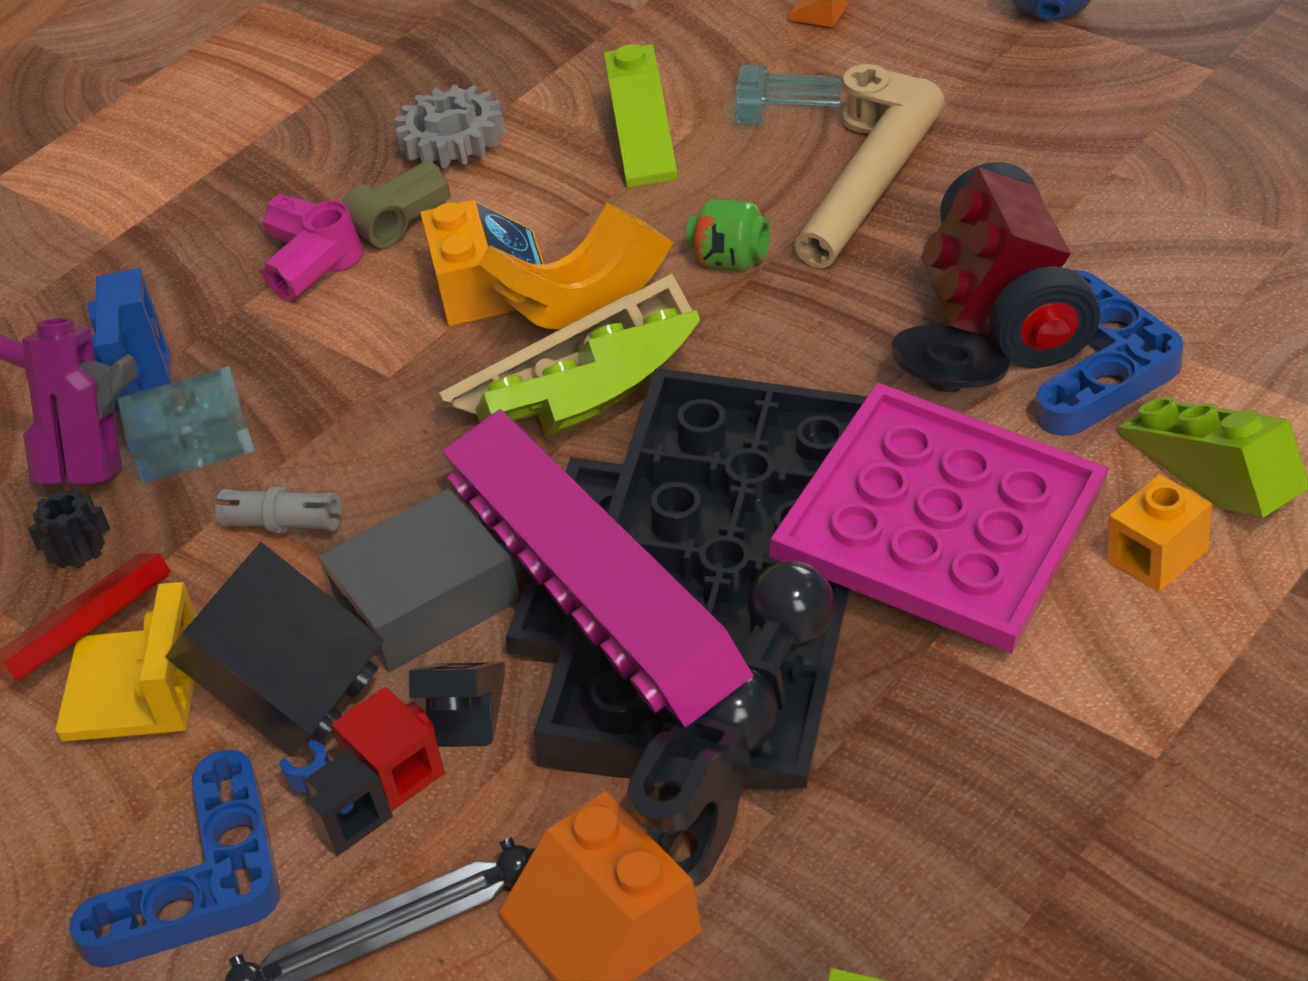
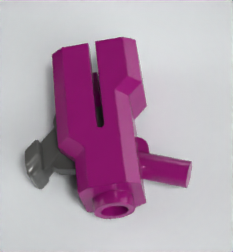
M52 318L39 321L37 323L38 330L23 338L22 342L0 334V359L25 369L29 384L34 423L23 434L29 480L34 483H63L66 481L64 469H66L68 483H97L108 480L121 470L122 462L115 416V400L138 376L137 364L133 357L126 354L114 362L111 367L97 362L94 357L91 328L74 326L73 319Z

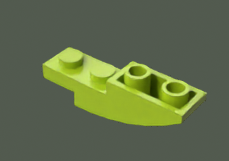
M674 308L661 310L644 318L643 325L624 329L622 323L603 326L589 334L590 339L587 340L577 356L580 366L577 367L575 360H566L545 368L542 371V377L522 382L520 375H513L490 383L487 386L488 392L483 393L475 408L479 422L481 423L499 409L513 421L538 415L544 435L548 436L602 414L628 398L653 377L655 369L662 368L673 357L699 323L700 318L697 310L677 315Z

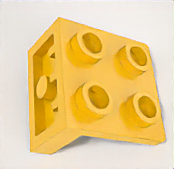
M184 582L158 584L153 611H148L145 614L144 630L87 635L76 641L55 728L60 741L186 731L195 681L165 658L181 633L197 616Z

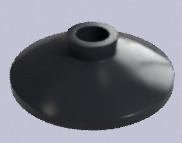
M923 325L911 327L899 332L893 338L891 344V356L899 367L911 375L927 381L930 387L942 392H957L962 388L983 387L997 383L1007 375L1010 365L1009 356L1007 357L1001 351L995 341L981 334L952 326Z

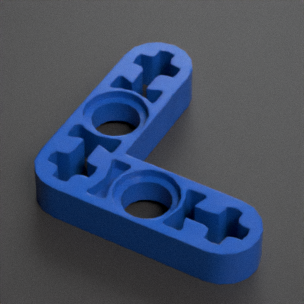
M1082 270L1073 271L1077 272L1089 283L1098 300L1100 309L1099 325L1095 335L1089 342L1098 352L1047 380L1039 387L1036 394L1037 423L1043 430L1059 436L1074 435L1086 430L1173 379L1180 373L1182 367L1183 340L1177 331L1096 275ZM1117 321L1126 323L1128 326L1111 329L1105 328L1101 324ZM1113 375L1123 378L1124 381L1119 384H1103L1095 379L1100 376Z
M230 749L217 751L199 762L193 772L192 786L205 863L97 895L86 900L76 909L70 919L69 931L82 958L87 963L100 968L120 965L257 923L275 910L280 900V885L261 789L248 756L240 751ZM231 779V788L235 800L224 802L220 794L222 789L221 782ZM248 825L253 828L250 835L236 845L227 846L218 843L221 835L231 827ZM247 868L252 879L250 892L240 895V883L235 870ZM187 898L194 901L190 911L181 918L171 921L158 918L162 908L175 899ZM142 913L146 925L139 927L140 924L136 918V915ZM111 924L109 928L110 934L101 937L103 933L102 927Z

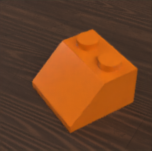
M606 790L545 831L499 911L503 924L553 981H633L702 932L693 880Z

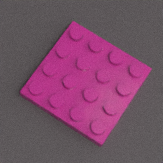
M877 383L771 537L769 557L779 561L792 560L807 563L818 569L831 582L1013 654L1104 488L1109 467Z

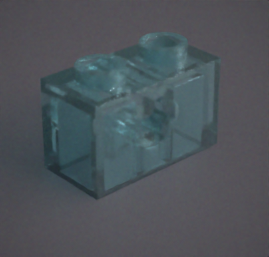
M230 366L118 398L126 443L142 484L255 451L245 410Z

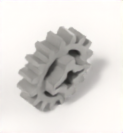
M452 85L449 92L444 93L440 89L434 88L432 89V96H415V106L403 105L401 107L402 116L395 117L394 119L399 149L406 152L407 159L412 161L420 157L421 163L427 160L440 163L442 168L447 167L451 160L458 159L461 164H467L469 155L485 156V146H498V136L505 134L500 101L493 100L492 92L490 91L478 94L477 86H471L464 90L459 88L458 85Z

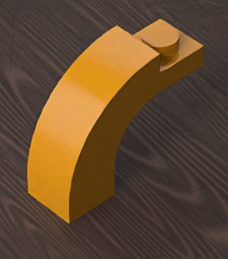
M607 202L583 242L574 251L558 261L549 264H531L493 246H489L478 265L497 279L493 288L506 297L505 301L537 326L560 330L628 294L641 290L655 274L674 242L640 218Z

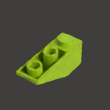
M1161 397L1143 404L1138 410V415L1118 426L1121 436L1220 509L1264 518L1308 490V478L1290 419L1260 415L1257 410L1234 411L1216 408V405L1212 403L1195 405L1176 402L1172 397Z

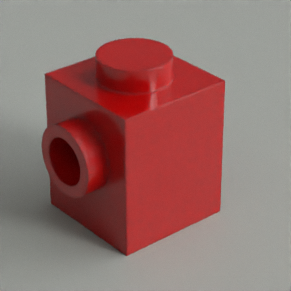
M386 686L362 703L353 706L346 714L331 723L340 753L342 754L348 750L361 763L364 762L379 776L391 812L445 774L434 736V727L426 713L415 702L405 705Z

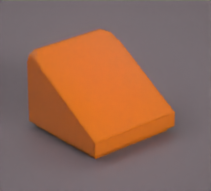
M798 0L788 14V19L796 23L832 28L851 3V0Z

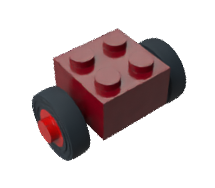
M1005 162L985 163L971 168L960 175L949 186L943 196L940 206L941 226L937 232L930 235L921 255V260L951 326L995 339L1001 351L1007 357L1009 356L1011 361L1022 366L1047 367L1073 357L1091 341L1097 331L1100 321L1099 304L1089 283L1077 272L1062 267L1071 255V252L1045 206L1034 180L1022 168Z

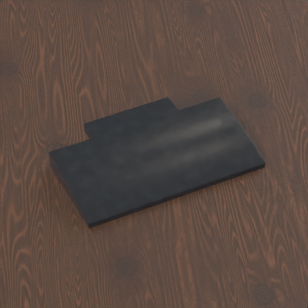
M656 368L624 464L571 457L565 472L726 628L741 654L754 630L747 609V599L751 585L764 569L781 562L769 557L771 537L868 396ZM528 574L506 635L508 654L557 661L534 730L537 766L630 779L650 741L662 731H670L678 720L666 707L654 713L630 681V678L635 673L623 679L599 646L605 640L596 647L593 646L580 630L571 614L566 616L555 603L544 584L540 587L531 575ZM828 580L835 600L834 614L829 627L814 642L802 647L790 648L779 669L782 675L786 703L783 709L778 711L773 734L759 749L749 752L752 770L743 787L807 788L850 594L849 588Z

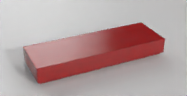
M139 553L0 650V678L21 681L166 579L171 570L160 553Z

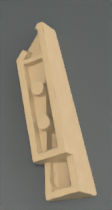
M671 273L439 392L433 398V401L437 407H450L477 416L475 408L484 392H488L487 386L496 380L513 375H520L522 382L543 376L542 371L545 368L566 360H575L577 367L580 366L577 356L587 340L590 339L589 334L598 328L614 323H622L623 328L628 329L643 325L644 318L661 310L674 308L677 315L690 312L692 309Z

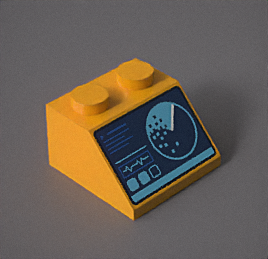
M475 200L460 203H444L434 209L421 211L423 227L448 327L517 311L505 301L506 297L493 288L497 279L478 264L489 246H493L531 264H544L534 230Z

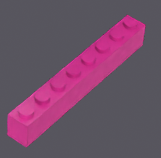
M501 409L442 450L444 456L454 469L446 478L461 500L467 506L471 505L490 532L494 530L514 558H519L535 582L540 587L544 584L555 603L566 616L571 614L580 630L593 646L596 647L605 640L599 646L623 679L635 673L630 678V681L654 713L666 707L686 728L753 677L751 670L726 628Z

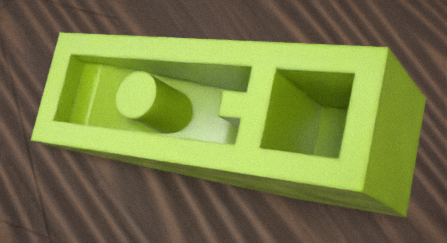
M629 44L617 50L604 52L612 109L627 188L678 180L653 44L643 46Z

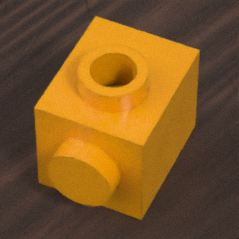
M1158 474L1109 515L1107 561L1154 590L1162 591L1209 550L1212 503L1200 497L1196 492L1186 489Z

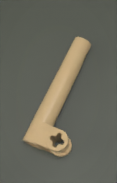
M872 64L856 65L844 73L843 86L848 92V105L842 113L843 124L853 132L869 135L795 240L796 253L806 264L814 268H826L835 261L943 111L945 105L944 95L940 88L932 81L888 71Z

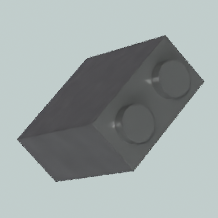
M450 488L318 556L331 598L385 640L374 654L388 672L399 668L518 603L520 599L515 574L521 572L518 558H514L500 540L496 541L493 538L488 527L471 505L466 507Z

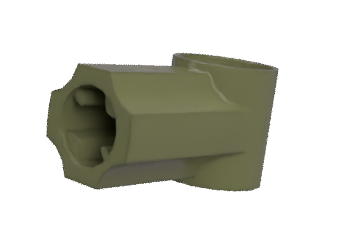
M427 160L376 189L365 184L356 186L347 192L342 202L348 208L357 233L377 248L386 249L401 240L408 224L421 217V211L434 209L446 203V200L451 198L448 182L442 176L438 166Z

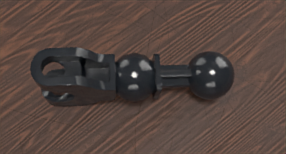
M792 560L775 563L764 569L751 585L747 599V609L754 630L741 655L751 670L753 677L686 728L677 721L670 731H662L655 736L647 746L630 778L628 797L634 816L641 823L650 826L648 834L666 853L672 847L681 831L689 832L696 837L698 846L693 855L684 861L676 862L693 880L694 887L703 883L711 874L731 836L740 795L752 770L749 752L759 749L773 734L778 711H781L786 703L782 675L779 670L790 648L802 647L814 642L822 636L832 621L835 609L832 588L826 577L818 569L807 563ZM655 789H658V801H653L650 798Z

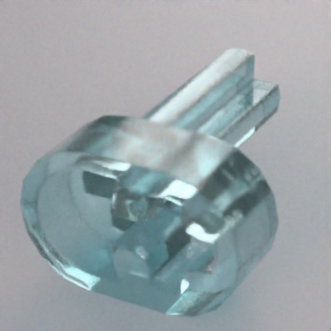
M741 64L736 91V123L763 124L767 103L841 106L842 77L768 73V65Z

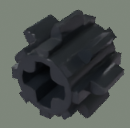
M63 489L54 491V494L48 498H42L37 503L38 508L35 510L36 512H33L36 524L28 527V531L37 551L43 550L48 563L53 564L56 562L57 566L64 569L67 565L80 568L85 566V563L92 558L97 559L102 554L101 549L105 545L102 533L109 531L110 526L102 507H95L90 494L83 496L82 492L74 489L72 492H64Z

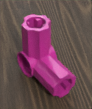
M279 193L267 203L266 217L262 221L267 235L288 243L265 262V266L260 270L266 284L277 293L279 298L292 303L328 271L347 269L362 258L364 253L363 246L348 208L342 201L329 200L315 205L294 196L288 197Z

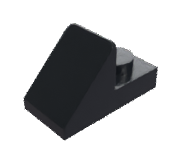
M505 662L439 663L409 670V698H426V715L434 727V736L438 747L487 746L493 742L505 677Z

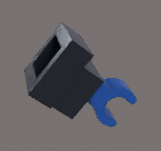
M310 740L308 746L314 759L311 764L298 768L292 766L287 759H282L280 767L290 789L298 793H309L312 796L306 802L321 840L336 856H339L391 819L393 815L379 776L364 762L361 763L348 750L330 761L324 746L316 740Z

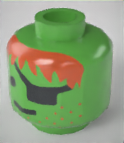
M718 198L709 199L701 207L698 215H692L689 218L686 242L688 247L695 249L697 260L703 267L745 272L755 264L756 260L762 261L766 257L770 243V222L767 217H762L760 209L753 202Z

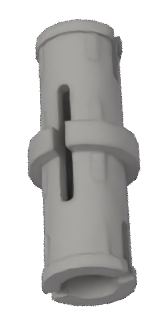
M272 486L267 491L223 489L219 492L217 499L230 502V505L215 504L216 519L221 527H265L272 534H285L290 528L335 531L340 525V520L329 518V514L342 515V504L337 493L291 492L286 486Z

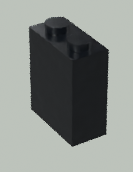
M260 542L181 633L165 658L291 757L307 739L316 740L321 743L332 729L331 723L343 715L333 706L344 692L355 698L373 677L378 667L369 660L385 640L264 543Z

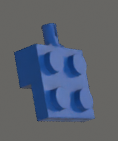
M141 268L97 276L96 300L88 302L89 317L95 335H92L95 360L111 367L114 362L126 354L133 357L137 364L138 376L116 398L115 412H121L128 432L151 428L150 392L172 387L171 352Z

